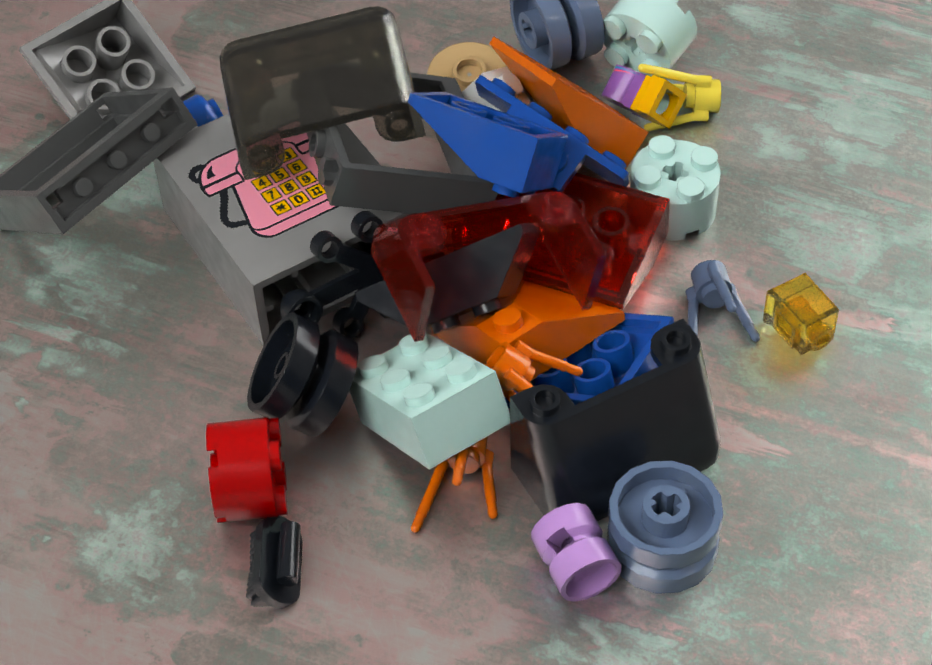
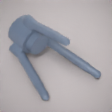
M707 260L696 265L691 271L693 286L685 291L688 300V325L698 336L699 304L702 303L706 307L713 309L725 305L730 313L736 312L752 341L758 342L760 335L738 297L735 285L730 282L725 264L717 260Z

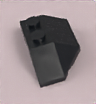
M538 223L516 225L355 292L358 302L413 330L432 327L434 334L455 328L461 325L459 316L473 311L475 318L502 309L501 299L516 294L541 233Z

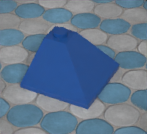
M624 313L626 320L563 359L570 364L581 367L583 369L581 376L550 368L543 374L538 375L530 383L533 386L541 384L556 386L569 396L574 405L657 368L658 366L650 354L651 339L658 330L674 323V318L670 316ZM505 398L507 406L510 408V402Z

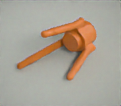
M518 340L514 347L507 342H503L493 351L485 364L496 371L504 397L509 402L510 396L517 394L516 392L519 393L533 387L530 382L535 374V368L530 365L531 360L575 376L583 374L581 367L532 349L521 340Z
M488 436L436 466L411 525L412 532L417 533L420 531L449 465L453 469L452 483L455 486L461 485L464 474H471L476 472L478 468H482L488 516L491 519L497 518V498L492 468L494 452L486 449Z

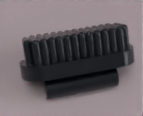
M282 516L267 517L250 534L251 550L249 553L251 561L246 598L252 600L251 606L282 609L298 600L301 586L303 545L299 523L290 521Z

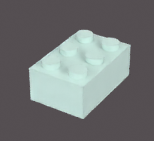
M425 331L409 334L399 341V345L385 353L363 359L358 364L350 388V394L361 423L429 470L510 424V412L496 371Z

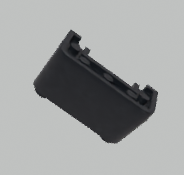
M684 319L661 328L653 335L650 354L657 364V368L574 405L561 388L546 384L533 386L510 396L511 469L543 515L566 504L581 503L587 505L596 521H599L609 516V499L615 484L630 469L650 461H675L692 466L701 472L716 462L720 450V433L701 342Z

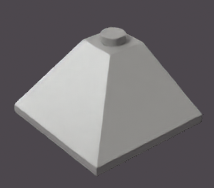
M103 0L19 48V52L70 120L107 92L173 87L182 99L196 89V86L132 0ZM103 104L96 110L102 119L112 114L106 104Z

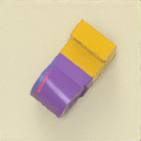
M616 65L601 96L638 117L670 129L687 94L664 78L655 75L651 77L625 66ZM664 94H667L669 96V105L659 115L656 113V110Z

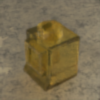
M803 273L767 291L763 322L772 325L792 349L795 348L800 355H803L811 350H820L833 340L839 309L806 273Z

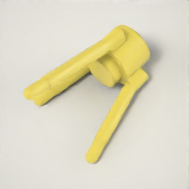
M640 64L638 66L640 72L685 82L684 85H673L687 94L683 107L691 108L692 112L676 116L672 126L693 121L708 122L709 113L719 112L721 104V82L719 79H712L710 75H694L647 64ZM653 122L644 125V129L648 132L666 128Z

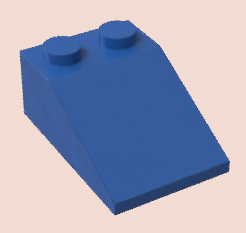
M447 92L410 93L408 103L478 178L494 183L493 191L508 197L519 198L520 193L534 195L535 191L553 187L569 135Z

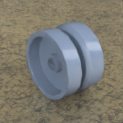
M510 0L511 18L525 55L549 69L555 70L569 63L570 58L579 61L602 50L605 40L604 23L597 0Z
M650 461L630 469L616 482L609 499L607 541L622 565L620 576L634 587L656 594L679 593L698 585L713 569L718 554L719 534L723 521L721 495L711 479L689 465L675 461Z

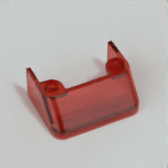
M556 191L416 213L379 225L373 234L371 253L414 342L424 340L436 287L424 263L519 224L538 223L541 233L536 245H546L581 309H591L607 254L577 203L564 193Z

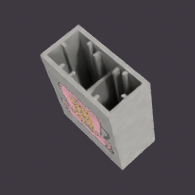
M292 86L276 93L265 92L251 99L245 107L200 127H194L153 161L165 212L262 345L265 344L275 326L282 319L280 304L287 292L297 289L311 291L354 270L352 267L335 261L324 263L313 255L310 250V242L315 234L324 230L330 231L342 243L380 257L396 248L377 240L372 243H365L355 236L351 230V222L356 214L361 211H370L380 218L384 224L405 232L418 225L417 214L331 206L329 204L324 186L318 182V167L315 158L309 154V139L306 130H303L300 125L298 105L292 100ZM331 108L349 162L381 166L335 110ZM372 221L364 226L363 232L370 228ZM331 241L323 246L322 252L329 249ZM397 270L387 274L384 280L395 276ZM357 290L323 306L321 317L351 303Z

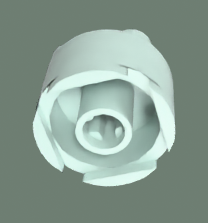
M619 0L603 19L604 45L606 47L604 56L614 67L616 65H626L639 71L638 66L640 64H647L671 69L697 35L695 18L690 10L684 14L677 5L679 0ZM639 71V73H642V74H645V75H648V76H651V77H652V74L643 73V72H640V71Z
M666 135L651 138L649 145L638 152L631 165L629 211L638 220L637 226L648 235L670 241L683 240L687 233L699 230L698 235L706 231L714 222L717 212L721 177L717 152L713 148L700 146L690 141L675 140Z

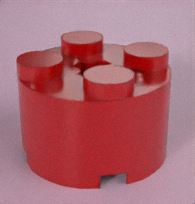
M263 417L207 424L206 448L207 451H214V453L210 454L208 475L215 518H217V523L288 515L286 497L287 476L285 461L281 460L280 447H282L279 417Z

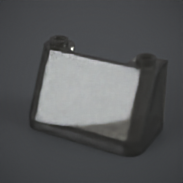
M380 6L367 7L238 39L228 43L221 51L219 56L221 76L238 160L245 180L271 174L282 166L285 159L283 138L372 116L376 130L385 140L401 142L426 136L420 114L408 103L410 93H415L397 20L394 14L386 8Z

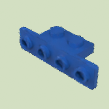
M480 75L475 81L478 95L502 112L569 135L553 187L549 189L561 195L582 165L623 191L628 186L629 173L625 170L627 166L618 156L606 150L602 154L588 145V138L577 129L567 126L564 130L551 121L552 115L542 106L534 102L526 105L514 97L516 92L502 80L494 78L491 82Z

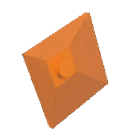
M493 36L489 43L510 71L520 80L522 86L533 100L552 115V122L564 130L567 126L577 129L588 138V145L601 154L605 150L615 154L628 167L648 135V131L584 88Z
M536 260L526 267L516 294L500 300L502 309L475 318L473 311L459 316L461 325L434 335L484 365L500 344L507 342L514 347L518 340L523 341L532 349L563 360L626 319L624 312L541 261ZM531 360L530 365L535 368L532 380L551 367Z

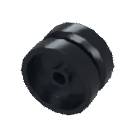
M294 312L285 315L266 340L255 364L247 394L248 408L252 412L268 418L279 417L280 419L286 415V423L290 428L311 437L320 435L331 425L350 391L357 369L358 343L354 339L332 329L320 334L317 323Z

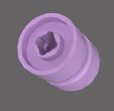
M571 503L555 508L544 515L531 531V540L543 562L549 566V574L559 593L565 600L573 602L589 599L608 589L621 574L622 567L609 542L602 538L603 531L587 505L581 503Z

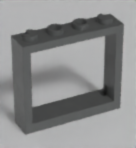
M306 59L299 81L293 82L292 100L298 105L300 125L303 130H306L309 139V154L315 158L318 167V182L324 186L331 206L487 221L498 194L492 190L494 183L478 178L436 132L435 134L451 173L350 163L331 108L423 119L408 103L410 93L447 92L464 98L456 78Z
M171 87L104 93L0 174V230L64 234L198 125L175 89ZM103 104H106L112 114L102 119L96 110ZM54 192L59 200L53 207L46 200V197Z

